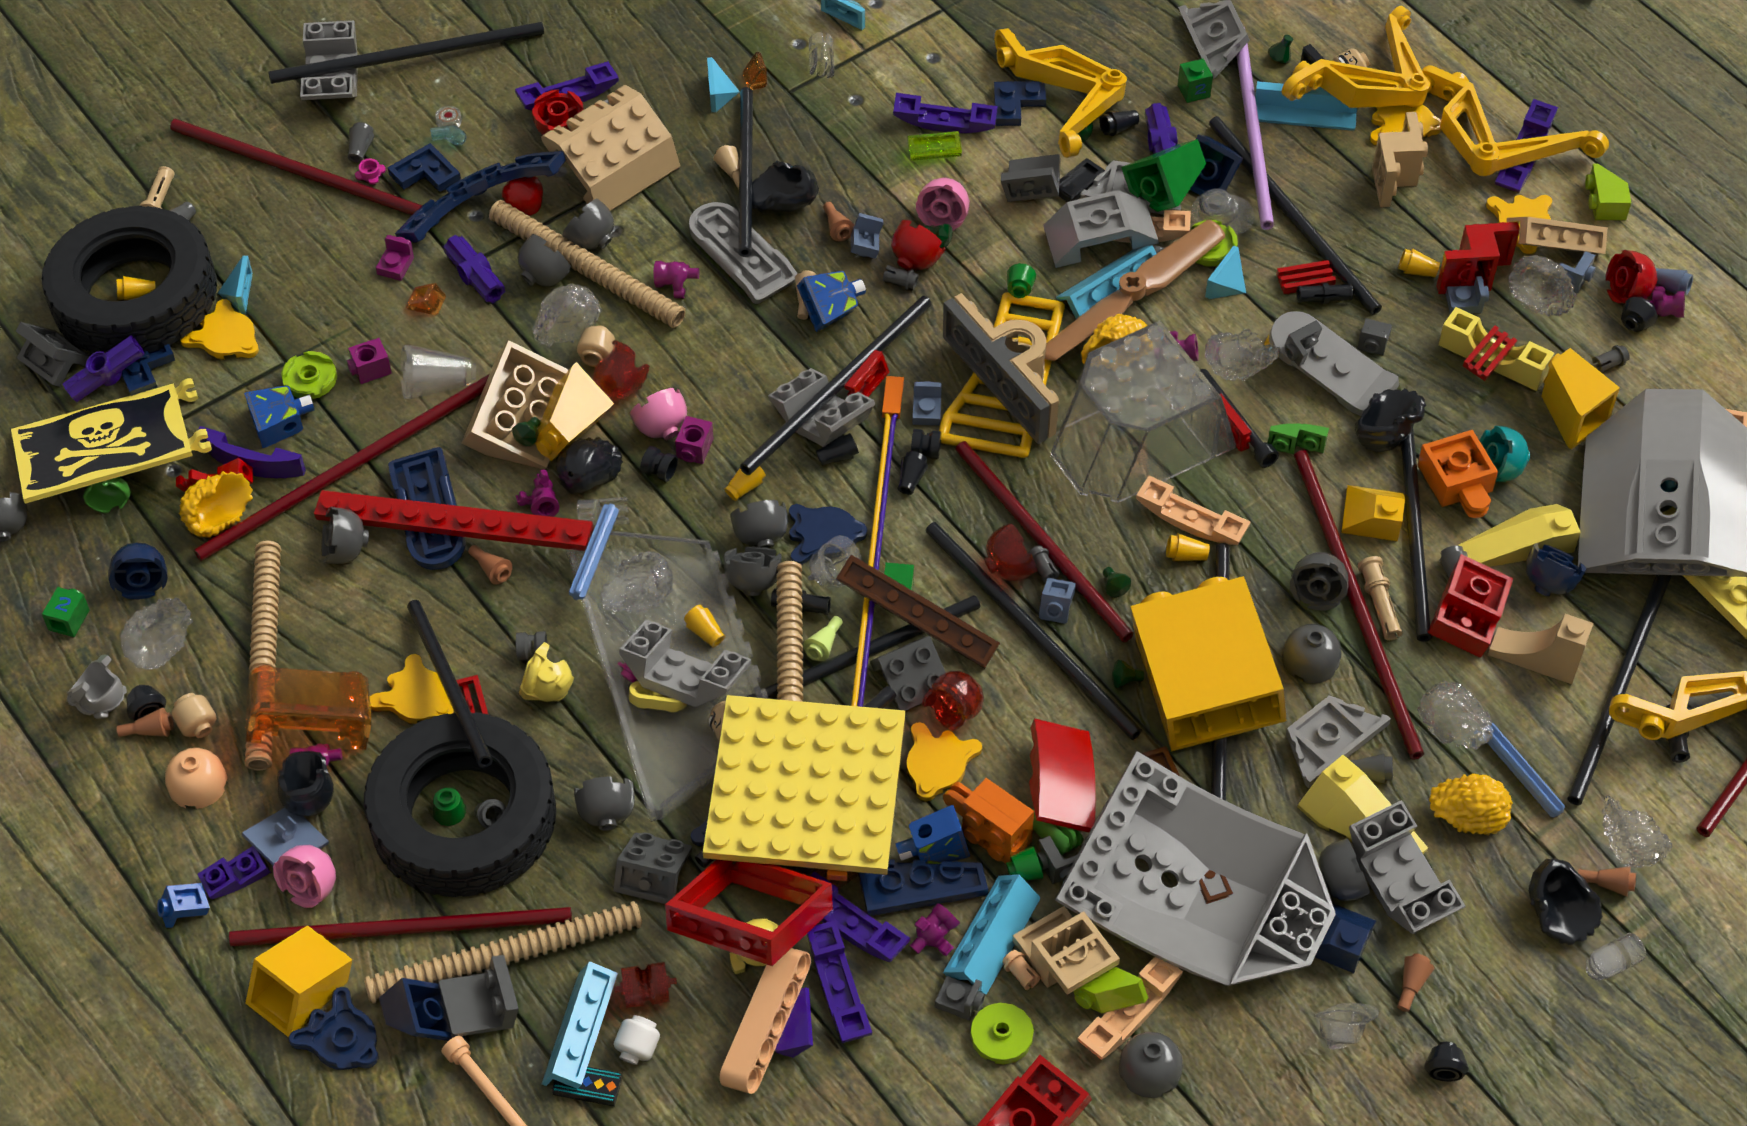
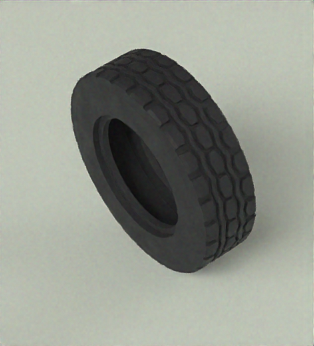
M129 206L112 209L80 222L73 229L71 228L53 246L44 263L41 278L43 292L58 329L71 343L91 353L99 351L106 353L130 335L148 353L160 350L167 344L171 345L192 332L202 322L213 305L212 301L215 300L217 292V276L207 243L201 231L191 221L175 212L150 206ZM149 260L162 263L171 268L161 285L150 293L136 299L112 302L98 299L90 294L92 286L102 274L127 262Z
M455 713L434 716L414 724L411 728H407L397 735L393 741L391 740L381 751V755L377 756L365 785V814L377 854L385 865L387 864V868L397 878L402 879V882L433 895L439 894L446 897L474 896L479 893H487L499 889L500 886H505L519 878L520 874H524L534 865L535 860H538L546 849V843L550 841L554 830L553 825L556 821V800L549 764L543 751H540V747L532 737L527 736L525 731L516 725L510 724L509 721L496 716L492 717L488 714L472 713L493 759L492 764L486 768L478 766ZM461 770L480 771L498 779L510 792L508 805L501 817L486 830L472 836L462 838L437 836L423 829L412 818L413 806L421 791L436 778L450 772Z

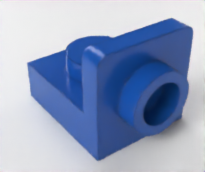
M202 883L166 886L161 899L157 903L158 915L163 917L166 928L173 927L176 919L179 917L207 915L210 909Z

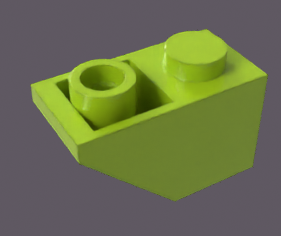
M1593 164L1590 174L1586 175L1585 188L1590 190L1589 209L1593 210L1595 220H1627L1632 203L1628 183L1600 164Z

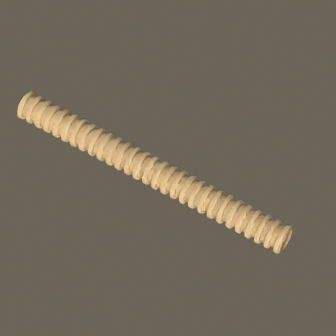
M498 200L491 207L489 219L492 222H496L499 226L508 229L511 233L525 241L532 234L540 236L547 241L545 246L554 252L558 250L573 270L584 274L585 277L590 278L593 282H597L605 289L616 293L617 296L623 297L625 301H629L632 305H636L637 308L642 309L651 316H655L657 320H662L664 324H668L671 328L679 326L683 321L685 308L679 306L676 302H672L671 299L666 298L663 294H659L658 291L653 290L637 279H633L632 276L627 275L624 271H620L619 268L614 267L605 260H601L600 257L588 252L585 248H581L580 245H574L566 237L544 226L541 222H537L536 219L531 218L529 215H525L524 212L519 211L510 204H506L505 201Z
M262 541L255 546L245 766L257 771L268 769L272 765L281 547L274 541Z
M784 561L777 565V700L803 702L802 566L794 561Z
M632 901L629 906L621 904V908L617 909L614 906L608 912L606 909H603L600 914L593 912V916L590 917L586 914L583 915V919L575 917L574 921L565 920V924L562 925L557 922L555 927L547 925L544 930L537 928V932L533 933L529 930L526 935L518 933L516 938H513L511 935L508 936V940L504 941L501 938L498 943L490 941L487 946L483 943L477 949L472 946L470 951L462 949L459 954L451 952L452 956L447 957L444 954L438 960L437 957H433L431 962L423 960V964L420 965L416 962L410 968L408 965L403 966L404 969L399 970L395 968L392 973H389L387 970L384 971L385 975L380 976L377 973L371 979L370 976H366L364 982L368 998L372 1004L376 1003V1000L401 978L439 983L440 980L462 977L465 974L470 976L472 972L480 974L481 970L489 969L492 956L504 955L508 966L511 961L519 963L521 958H524L526 961L529 960L528 956L533 955L536 958L539 953L547 955L549 950H552L554 953L560 947L564 950L567 945L575 947L576 943L580 942L582 945L588 939L592 942L595 940V937L603 939L604 935L608 934L610 937L616 931L618 934H621L623 929L631 931L634 926L637 929L641 928L642 919L637 903L635 904Z

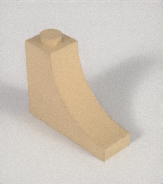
M1565 614L1557 625L1542 631L1520 632L1498 627L1488 655L1573 684L1594 623Z

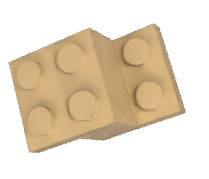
M1406 112L1402 132L1379 133L1372 171L1380 207H1390L1392 196H1396L1397 187L1417 186L1419 175H1423V157H1427L1428 147L1427 142L1422 140L1423 124L1418 122L1416 112Z
M1065 906L1013 935V943L1020 952H1023L1025 959L1033 970L1040 975L1045 986L1048 988L1058 982L1067 995L1119 965L1120 958L1084 911L1072 917Z

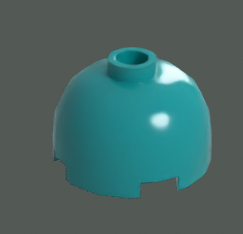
M1494 426L1492 430L1484 431L1479 441L1498 470L1495 482L1511 481L1520 476L1530 459V452L1524 437L1516 430L1503 426Z

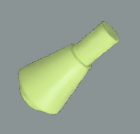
M833 616L826 627L804 641L803 648L809 658L815 661H826L829 658L835 633L843 624L840 617Z

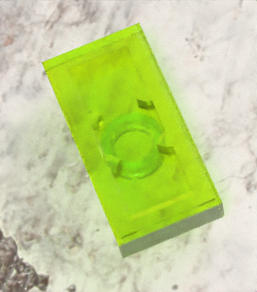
M959 131L907 136L910 161L962 156Z

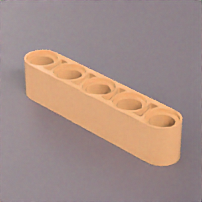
M791 948L773 966L766 965L721 1068L720 1083L722 1086L749 1094L755 1093L759 1088L809 972L811 957L808 952Z

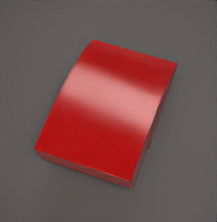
M1461 554L1442 594L1428 634L1481 658L1489 647L1496 624L1502 616L1513 578Z
M1039 1055L1021 1078L1017 1076L977 1126H1070L1091 1102L1092 1098L1087 1091L1043 1056Z

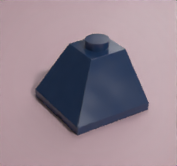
M1198 134L1196 139L1199 141L1206 165L1190 190L1219 205L1243 158L1218 141Z
M1332 903L1336 915L1315 958L1354 973L1376 924V920Z
M401 978L379 997L386 1025L412 1036L449 1041L453 1038L437 983Z

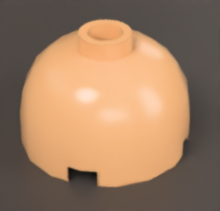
M188 748L174 756L166 769L165 784L171 799L181 807L186 808L185 805L195 806L196 809L205 808L214 804L225 791L226 771L220 759L211 751L201 748Z

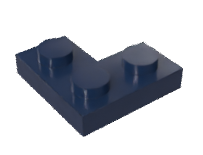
M1039 81L994 82L995 106H998L996 126H1021V107H1046L1045 83Z
M431 143L387 167L389 175L403 190L424 177L439 192L461 180L460 172Z
M169 344L160 350L150 353L143 350L145 354L122 370V377L131 396L158 388L150 369L175 361Z

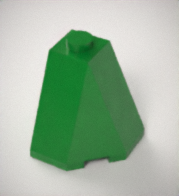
M1196 139L1175 145L1125 165L1121 169L1129 192L1137 198L1141 196L1150 203L1149 207L1159 212L1175 208L1181 204L1206 165L1199 141Z

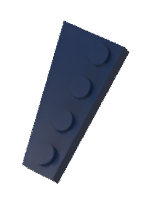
M889 859L887 875L858 872L865 907L869 916L988 895V886L982 863L942 861L941 864H926L924 860H913V863L895 862V859Z

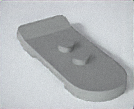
M713 202L698 207L691 214L689 219L691 237L747 293L753 303H761L795 283L797 272L788 259L768 244L753 228L751 255L742 257L738 254L739 211L733 206Z
M1293 311L1281 315L1274 322L1269 334V342L1273 352L1285 363L1293 365L1336 397L1337 401L1352 413L1362 416L1363 411L1369 406V400L1373 398L1374 393H1382L1387 389L1397 390L1399 387L1397 375L1381 368L1321 322H1319L1322 327L1318 338L1319 341L1313 347L1306 349L1308 356L1304 364L1298 367L1294 360L1292 361L1288 358L1285 352V342L1290 333L1317 319L1307 313Z

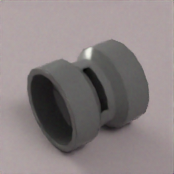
M546 631L536 632L534 635H528L526 632L516 633L517 661H527L534 656L535 651L544 642L547 643Z

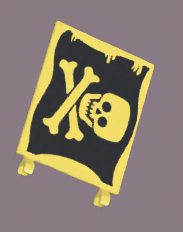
M184 379L177 388H175L173 383L11 429L24 503L193 456L192 450L201 453L211 451L210 441L200 442V440L208 438L206 429L197 430L188 439L181 413L179 399L187 402H193L198 399L196 390L186 392L187 389L195 387L193 379Z

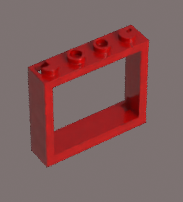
M715 860L665 904L667 930L773 966L833 910L832 883L772 864L739 861L732 864V861ZM732 882L801 905L773 932L703 909L704 906Z

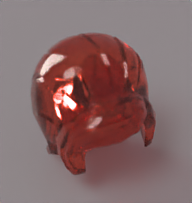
M614 340L612 341L613 350L596 365L593 380L611 400H622L634 391L642 389L650 366L644 364L639 368L636 367L635 352L626 344Z
M950 671L942 674L931 685V689L924 696L922 705L934 708L936 718L942 726L954 731L964 726L966 721L973 719L980 713L983 707L984 694L980 684L972 676L961 671Z

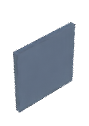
M286 808L281 809L242 832V836L272 866H274V863L279 860L282 854L295 846L312 845L321 849L329 844V841L307 819L289 812Z

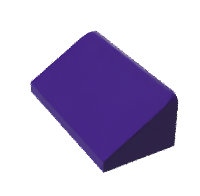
M806 987L801 988L775 1049L778 1054L792 1058L813 1046L809 988Z

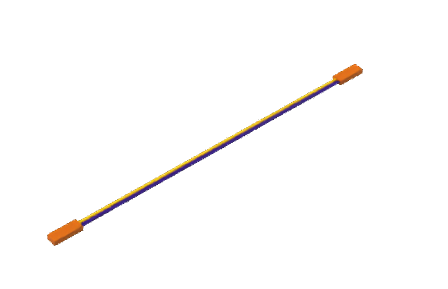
M886 376L882 418H885L868 559V565L878 571L896 419H900L904 377ZM865 597L851 706L863 707L875 607V603ZM827 870V880L847 881L848 871Z

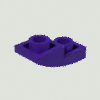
M252 846L230 861H227L224 857L197 875L208 896L211 899H215L240 890L265 877L271 871L262 855Z

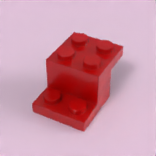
M1518 222L1465 225L1459 250L1444 251L1436 286L1438 294H1446L1447 287L1474 286L1476 276H1482L1484 286H1488L1489 291H1491L1497 266L1511 265L1520 230Z

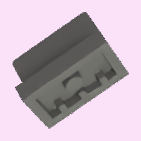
M1060 155L1010 160L1008 172L1001 173V184L1007 202L1059 196Z
M930 636L920 638L870 660L873 671L882 670L888 686L895 691L896 698L894 701L898 710L906 711L952 690L950 681Z
M634 833L617 859L613 892L666 904L676 895L678 875L692 852V846L676 839L666 840L654 837L650 833Z
M504 955L492 956L489 969L485 970L484 974L439 981L438 987L452 1037L514 1027L519 1008Z

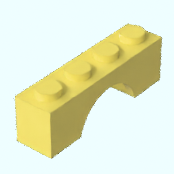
M1455 307L1443 324L1439 346L1467 358L1488 333L1483 328L1479 317ZM1492 339L1473 362L1477 363L1496 340ZM1529 341L1523 346L1513 347L1494 371L1537 391L1548 374V364L1554 357V352ZM1501 344L1483 366L1487 368L1506 345Z

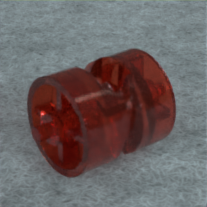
M665 962L647 964L643 970L638 965L621 968L622 982H620V986H614V992H621V995H624L626 1009L644 1006L646 1001H650L653 1005L669 1003L668 988H671V984H677L676 978H670V975H666Z

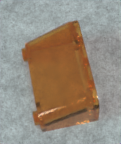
M267 665L258 666L250 672L247 693L246 742L261 743L262 735L271 732V736H278L279 728L338 732V740H344V737L351 740V749L366 750L372 724L369 681L366 676L356 671L333 672L273 668Z

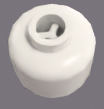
M633 1015L632 1019L623 1020L614 1041L615 1049L621 1052L619 1058L634 1065H637L639 1060H650L660 1038L659 1031L655 1029L657 1024L637 1015Z

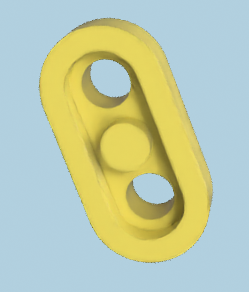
M639 681L633 682L629 687V701L638 708L678 712L687 706V704L642 687Z

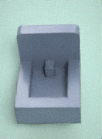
M862 213L858 214L851 234L852 253L876 259L879 252V234L883 226V219Z
M1585 251L1575 268L1560 263L1556 270L1554 284L1578 294L1584 282H1590L1595 273L1596 267L1592 266L1595 255Z

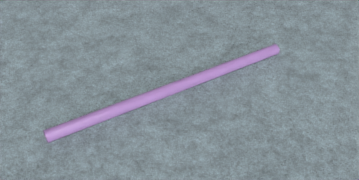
M1246 44L1236 56L1260 225L1262 229L1269 230L1273 228L1274 221L1248 44Z

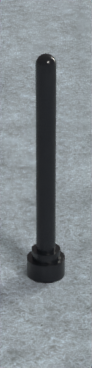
M1200 369L1198 377L1213 396L1222 394L1252 431L1249 436L1251 438L1249 443L1254 448V458L1262 468L1273 465L1279 458L1277 450L1272 444L1263 442L1211 374L1206 369Z

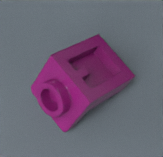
M387 235L385 238L386 250L376 266L377 275L402 281L414 259L412 244L410 240H406L403 237Z

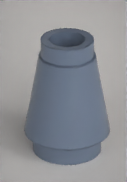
M1656 268L1657 286H1663L1665 290L1674 294L1678 291H1685V295H1688L1693 282L1692 274H1689L1687 270Z

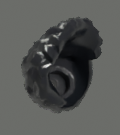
M776 161L759 178L754 179L752 182V209H758L760 212L770 209L775 212H792L810 205L819 191L814 173L801 165L792 166L783 161Z
M1406 388L1402 391L1387 389L1382 393H1374L1373 398L1369 400V406L1355 423V434L1358 441L1367 450L1374 452L1393 450L1407 438L1415 423L1423 420L1425 415L1424 407H1426L1425 399L1423 396L1418 395L1416 391L1409 392Z
M588 437L587 439L574 441L559 454L556 468L561 485L570 494L588 491L595 485L608 483L610 480L615 479L621 471V464L623 463L621 460L622 454L618 451V447L610 444L608 440H602L600 437L595 439Z
M1557 858L1545 859L1532 873L1528 890L1531 900L1530 904L1535 908L1541 931L1550 938L1559 939L1561 944L1573 945L1576 941L1583 942L1587 940V936H1593L1595 933L1594 929L1601 925L1600 920L1603 916L1600 897L1589 888L1586 880L1569 862L1558 860Z

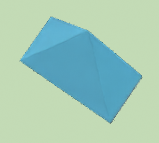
M821 0V11L858 29L863 30L865 28V9L858 2L852 0Z
M710 57L707 58L711 112H717L740 91L715 60Z
M1233 246L1208 278L1205 297L1208 299L1246 293L1238 247Z
M242 256L218 292L223 299H228L232 307L241 314H246L253 274L248 256Z

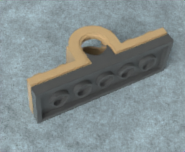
M962 293L955 296L954 299L951 298L945 301L943 306V338L1037 444L1047 440V437L1050 438L1056 435L1059 398L1053 390H1049L1043 383L1046 337L1041 328L1026 320H1009L994 328L991 321L984 318L978 312L976 305L972 301H968ZM1018 335L1026 336L1030 339L1032 345L1020 343L1018 339L1012 338H1018Z

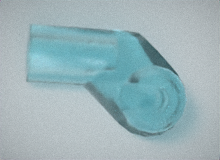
M455 125L430 128L432 141L445 139L456 146L463 145L466 141L465 132Z

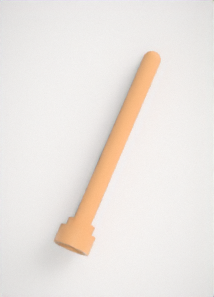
M458 1035L450 1039L441 1050L450 1063L454 1062L456 1065L460 1064L510 1126H527L470 1057V1046L464 1038Z

